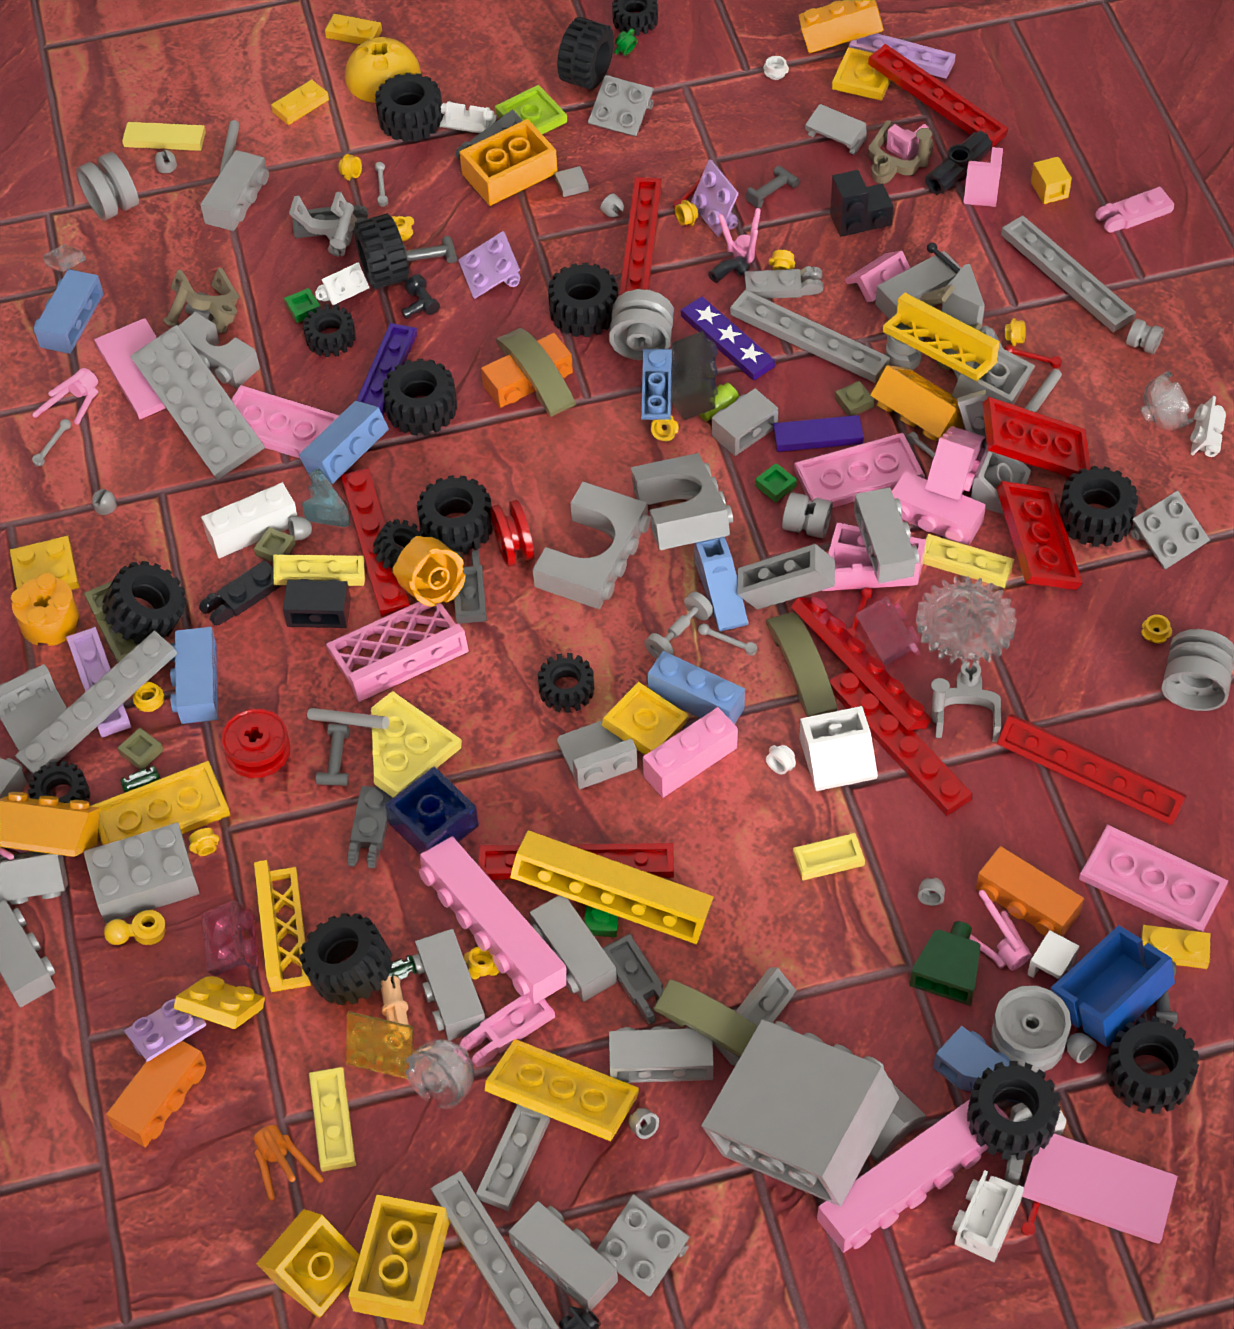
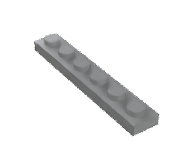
M1022 215L1002 227L1001 236L1113 333L1135 319L1136 312L1026 217Z
M747 290L730 307V315L874 383L882 375L885 367L890 364L889 356Z
M154 630L15 755L17 760L32 774L35 771L41 774L40 767L43 765L47 769L51 768L50 762L56 761L57 763L175 657L177 655L175 648Z
M459 1171L430 1188L438 1205L446 1208L450 1225L514 1329H559L463 1173Z

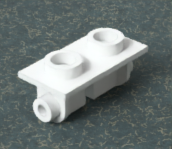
M448 101L447 104L442 103L441 113L444 116L440 127L481 133L495 123L497 115L489 107L484 108L470 105L469 110H466L464 104Z
M359 262L321 279L323 284L318 286L315 295L318 300H330L332 305H335L368 289L369 286Z
M1216 396L1210 398L1205 404L1199 405L1194 414V419L1196 420L1195 429L1190 437L1192 442L1190 455L1192 456L1198 450H1201L1207 456L1214 457L1221 450L1222 435L1219 433L1224 429L1226 412L1222 406H1215Z

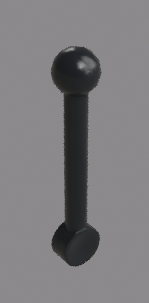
M932 242L927 245L929 253H934L956 274L960 271L953 262L938 250L936 243Z

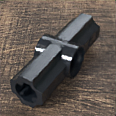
M981 130L977 133L974 132L961 145L958 144L950 147L948 157L925 178V184L929 187L930 192L936 195L944 194L957 181L965 180L968 162H978L992 149L993 142L989 139L988 134Z

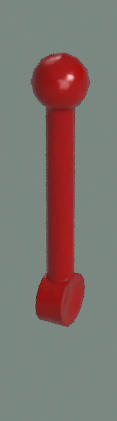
M700 179L681 199L673 201L674 210L676 205L681 204L682 200H687L696 191Z
M1011 344L1004 347L1005 350L1012 354L1050 363L1053 368H1059L1062 364V359L1059 356L1050 358L1015 349Z
M869 587L861 590V601L850 628L846 629L855 638L857 636L856 628L867 599L873 595Z
M1033 1201L1028 1219L1021 1226V1232L1025 1236H1032L1036 1231L1034 1221L1040 1206L1039 1202Z

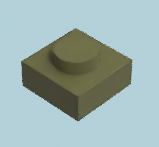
M860 381L835 391V400L848 416H855L873 408L875 401Z
M268 527L254 547L255 556L273 562V555H289L296 545L295 538Z
M141 728L136 730L117 748L119 754L139 770L145 769L164 751L162 744Z

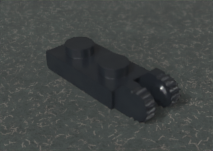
M263 560L218 590L217 593L209 594L200 602L199 609L203 614H209L213 611L210 614L209 620L217 626L233 616H238L283 585H274L273 567L266 560Z

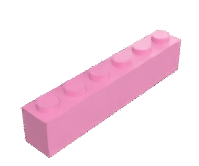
M453 836L420 854L421 869H419V874L423 882L436 890L438 898L444 907H450L454 911L463 929L468 928L472 932L479 948L482 951L488 950L490 955H493V961L497 969L503 974L505 972L508 974L516 991L521 996L525 995L534 1005L566 986V965Z
M970 1099L855 1180L841 1207L828 1201L818 1206V1222L843 1253L852 1246L854 1249L863 1246L870 1239V1233L880 1226L882 1229L889 1227L898 1219V1213L908 1206L910 1209L917 1207L925 1200L927 1192L934 1187L938 1189L945 1187L954 1178L955 1172L962 1167L967 1170L980 1160V1154L985 1152L989 1146L985 1144L980 1147L976 1142L977 1134L971 1135L969 1130L970 1122L967 1121ZM994 1104L997 1112L1005 1119L1010 1120L998 1105Z

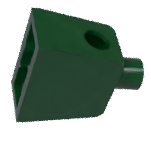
M956 921L953 923L950 933L935 930L913 966L909 986L971 1006L981 947L980 943L969 939L972 927L965 922Z

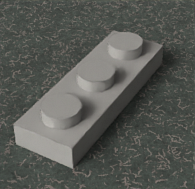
M770 967L736 1012L756 1026L760 1024L762 1019L773 1023L797 990L779 968ZM712 1041L728 1062L736 1066L740 1058Z
M517 1104L476 1192V1196L480 1201L508 1212L510 1211L548 1127L550 1117Z

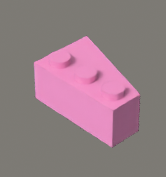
M954 426L950 427L947 433H944L943 437L939 438L925 489L956 500L960 499L964 490L969 492L985 448H982L985 437Z
M837 523L828 553L835 559V587L822 591L918 585L924 562L926 540L910 538L911 546L915 545L919 554V563L915 564L914 577L878 584L859 527Z

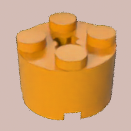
M414 537L401 551L393 567V574L396 576L400 586L419 602L427 606H437V603L451 601L461 591L465 582L462 558L440 540L433 537Z
M41 574L38 578L24 583L12 593V610L21 633L28 642L35 645L47 643L48 646H55L65 642L67 636L73 635L76 632L80 613L72 591L64 581L55 578L53 574Z

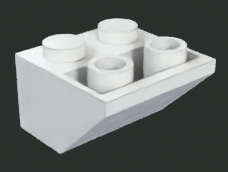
M862 706L800 719L799 739L815 791L877 779L871 732Z

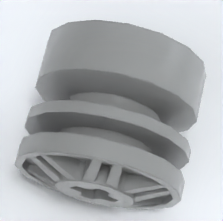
M1189 629L1179 632L1172 638L1169 649L1168 664L1161 687L1164 696L1172 703L1190 710L1210 711L1220 708L1227 702L1229 696L1231 676L1234 670V644L1227 637L1204 629Z

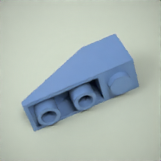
M643 349L641 419L671 420L672 349Z
M725 536L694 543V561L707 599L713 606V616L719 632L748 625L743 599L737 595L738 579Z
M961 1026L936 1053L933 1068L959 1089L972 1092L975 1081L978 1077H982L984 1070L989 1067L994 1071L995 1064L1003 1062L1004 1066H1009L1011 1060L1005 1054L995 1052L986 1045L985 1040L974 1031L969 1032ZM1006 1099V1100H1008V1101H1013V1102L1021 1103V1102L1016 1101V1100Z

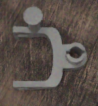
M336 192L331 211L340 219L318 220L310 216L300 196H294L289 214L310 233L326 235L330 240L328 247L330 254L337 257L340 255L344 256L346 246H349L351 243L352 231L354 230L355 222H357V218L353 214L354 206L346 202L341 192Z
M966 662L961 666L956 688H950L949 682L943 678H937L932 681L933 697L930 717L932 722L936 723L935 738H942L944 707L952 704H974L992 710V742L998 741L1001 731V698L995 692L982 690L981 667L979 664L973 662L972 668H969L970 662Z

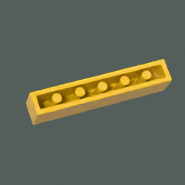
M529 830L516 853L510 876L512 879L694 944L698 943L714 896Z

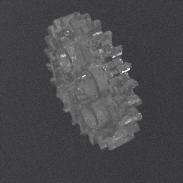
M969 576L965 578L964 583H960L959 579L954 577L953 584L951 585L947 581L942 580L941 589L933 585L931 587V594L924 593L923 602L918 604L916 623H918L917 633L922 634V643L929 642L928 651L931 652L939 649L938 658L941 659L946 654L950 655V663L952 664L957 658H961L962 664L966 663L968 659H972L973 662L979 664L980 657L990 662L992 653L1001 656L1002 648L1008 649L1010 639L1014 638L1017 618H1014L1015 608L1010 607L1011 599H1002L1003 590L993 592V583L988 584L986 587L982 586L981 578L975 584L971 583Z

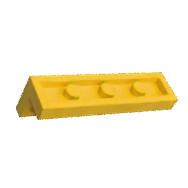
M907 293L902 294L898 298L897 314L883 325L884 333L976 382L997 363L1000 341ZM903 323L911 327V329L900 330L896 326ZM918 337H930L934 339V342H923ZM953 349L958 354L947 355L942 350ZM976 361L981 365L974 369L966 365L965 362Z
M267 860L254 862L266 977L271 992L311 986V982L303 969L301 977L283 980V971L291 961L299 967L302 966L300 959L296 955L299 952L300 955L303 953L301 947L306 942L297 869L292 867L270 871ZM291 878V886L284 895L273 889L272 881ZM284 905L295 911V914L287 923L276 918V914ZM287 933L298 939V943L290 952L279 945ZM281 955L285 957L282 962H281Z

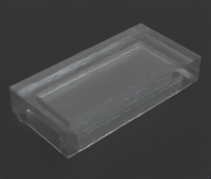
M66 244L43 256L47 266L61 272L87 260L83 251Z

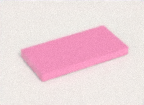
M145 318L94 339L97 349L139 420L166 409L163 402L130 357L157 338Z
M240 385L231 399L265 448L299 459V454L339 417V415L242 385Z
M904 433L794 463V471L809 500L813 501L815 498L829 500L833 502V508L854 502L855 494L889 487L892 491L905 471L925 479V475Z
M1110 825L1106 826L1079 877V880L1185 930L1196 932L1204 931L1229 881Z
M1053 1134L1045 1149L1040 1147L1039 1153L1031 1159L1022 1197L1159 1244L1162 1240L1178 1176Z

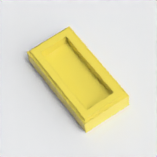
M855 833L793 848V855L802 881L865 865V859Z

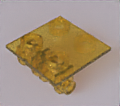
M348 1011L346 1064L411 1079L412 1062L415 1063L418 1057V1049L413 1048V1026Z

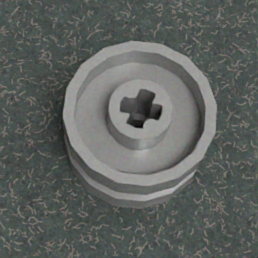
M112 151L98 157L97 166L92 162H88L76 168L80 187L91 208L102 221L118 215V207L126 211L139 204V197L133 180L122 161Z
M636 289L627 291L617 297L613 304L612 322L609 332V342L613 349L622 356L633 360H643V349H669L674 319L672 304L663 295L651 290Z
M1021 986L1013 989L998 1003L990 1034L992 1049L995 1052L1005 1054L1011 1061H1018V1066L1024 1067L1025 1062L1033 1065L1031 1070L1037 1072L1039 1069L1043 1072L1050 1070L1062 1058L1071 1028L1070 1012L1064 1001L1051 990L1039 986Z

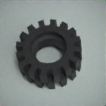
M614 0L612 2L614 27L616 29L619 28L621 33L625 30L628 33L633 28L635 36H639L641 31L644 34L648 33V29L652 31L654 25L657 26L658 23L657 0Z
M324 305V310H321L319 306L315 308L316 313L310 311L308 313L309 318L305 317L303 329L307 346H309L312 352L316 351V355L319 356L324 352L325 357H330V353H334L336 357L339 356L340 350L346 353L348 351L347 346L352 348L354 345L353 341L356 340L351 313H347V309L344 307L339 310L338 305H334L333 309H330L329 305ZM327 328L339 329L331 334L320 333Z
M394 519L393 523L391 520L388 521L373 543V553L378 554L376 560L378 562L383 561L384 564L382 566L385 569L388 566L391 567L392 573L393 567L403 550L398 545L405 548L414 537L424 536L425 534L422 529L420 531L416 530L418 527L416 524L413 523L412 526H409V521L403 520L402 523H400L399 519Z
M562 653L556 654L557 660L555 661L551 656L547 659V664L543 663L541 665V671H538L541 700L543 702L546 701V706L549 708L554 705L557 712H560L561 707L565 708V713H571L570 707H574L576 711L580 710L581 703L586 706L589 703V698L592 699L594 695V676L590 663L587 660L583 662L582 657L579 655L573 659V653H567V658H562ZM562 677H572L578 681L576 686L569 689L558 688L554 683Z
M56 761L50 762L51 768L49 769L43 765L40 767L42 773L39 774L35 771L32 775L34 781L30 780L28 784L30 787L28 793L31 799L48 796L50 790L58 785L71 786V790L65 796L59 798L58 802L70 804L71 800L88 801L87 798H90L89 786L80 768L77 769V766L73 763L68 766L67 761H61L60 766H57Z

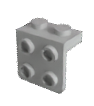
M45 664L30 669L9 682L0 684V719L18 751L22 750L67 709L56 690Z
M602 721L560 735L557 743L580 790L637 769V748L633 740L623 741L601 726Z

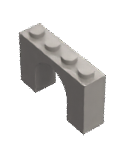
M699 453L630 467L633 491L637 500L646 502L648 505L675 499L689 500L650 510L653 537L659 550L730 535L729 523H733L731 507L726 505L723 491L718 490L715 476L711 477L709 464L703 463Z
M582 482L570 503L572 521L606 533L613 540V543L604 553L591 558H578L545 547L533 568L534 587L600 610L604 601L612 597L617 577L621 578L624 575L627 559L630 554H635L641 533H646L650 526L651 516H648V503Z

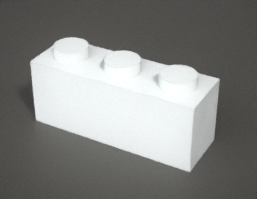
M282 482L206 514L201 518L207 539L219 559L259 542L268 527L280 532L289 529V518L298 516L295 502Z

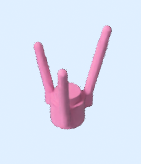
M760 208L755 210L750 236L740 235L735 241L732 240L724 216L722 214L718 216L727 241V251L733 252V257H745L747 263H752L755 258Z
M81 368L75 375L49 391L48 394L52 398L33 412L32 416L34 418L38 417L68 392H71L76 397L86 396L74 420L75 424H79L92 399L98 394V391L95 389L98 384L97 377L90 370Z
M980 890V897L1006 938L997 945L998 954L972 934L969 939L980 943V951L990 957L1000 969L1007 965L1011 971L1016 970L1024 965L1031 958L1032 954L1022 941L1008 913L1002 911L1000 915L986 892Z

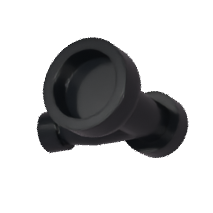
M420 274L411 276L405 282L404 288L407 293L419 298V300L407 308L401 309L405 319L422 310L427 315H432L440 308L439 302L436 299H432L426 291L427 282Z

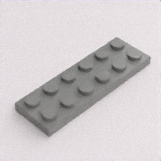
M175 325L130 356L217 480L265 448L178 325Z

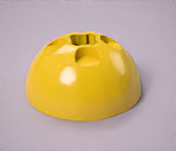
M387 37L372 38L360 44L351 53L345 68V83L348 90L357 98L376 103V91H379L378 87L381 84H385V80L394 78V75L421 74L420 65L414 53L402 42Z

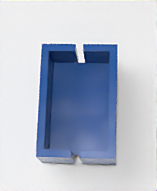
M1118 925L1051 987V991L1064 1001L1070 1012L1071 1024L1077 1028L1082 1025L1083 1031L1108 1047L1114 1041L1119 1030L1123 1031L1127 1023H1133L1175 984L1172 958L1149 943L1143 946L1141 938Z

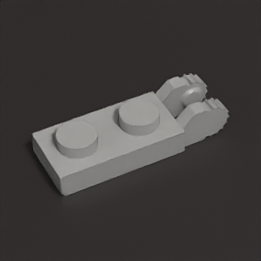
M808 266L802 270L745 271V288L747 291L764 299L816 295L824 289L823 282L819 281L822 279V269Z

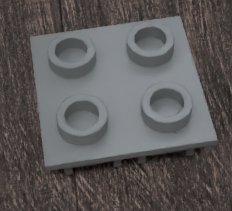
M605 75L588 124L637 137L646 110H651L653 107V100L650 98L654 88Z
M1178 490L1132 519L1135 525L1131 530V536L1135 540L1140 539L1147 542L1164 570L1210 541Z
M633 1194L596 1251L598 1253L601 1251L606 1252L616 1262L617 1272L651 1297L676 1257L679 1256L681 1258L688 1250L689 1246L686 1242L690 1236Z

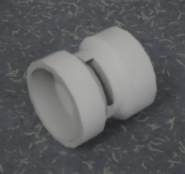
M1137 318L1129 331L1126 345L1132 347L1140 346L1144 348L1145 352L1154 355L1162 340L1164 328L1157 325L1148 326L1146 321Z

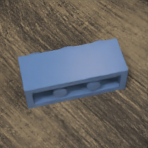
M68 269L64 277L58 281L56 291L52 298L48 299L44 312L34 324V334L41 348L71 354L104 295L98 275Z
M354 401L299 454V457L310 477L333 484L389 428L379 407Z
M212 627L175 631V643L170 644L177 652V655L172 658V661H175V668L170 670L172 686L176 687V694H171L172 711L178 712L181 724L219 720L217 643Z
M662 651L648 672V688L676 707L699 718L704 717L719 707L735 724L745 709V688L665 651Z

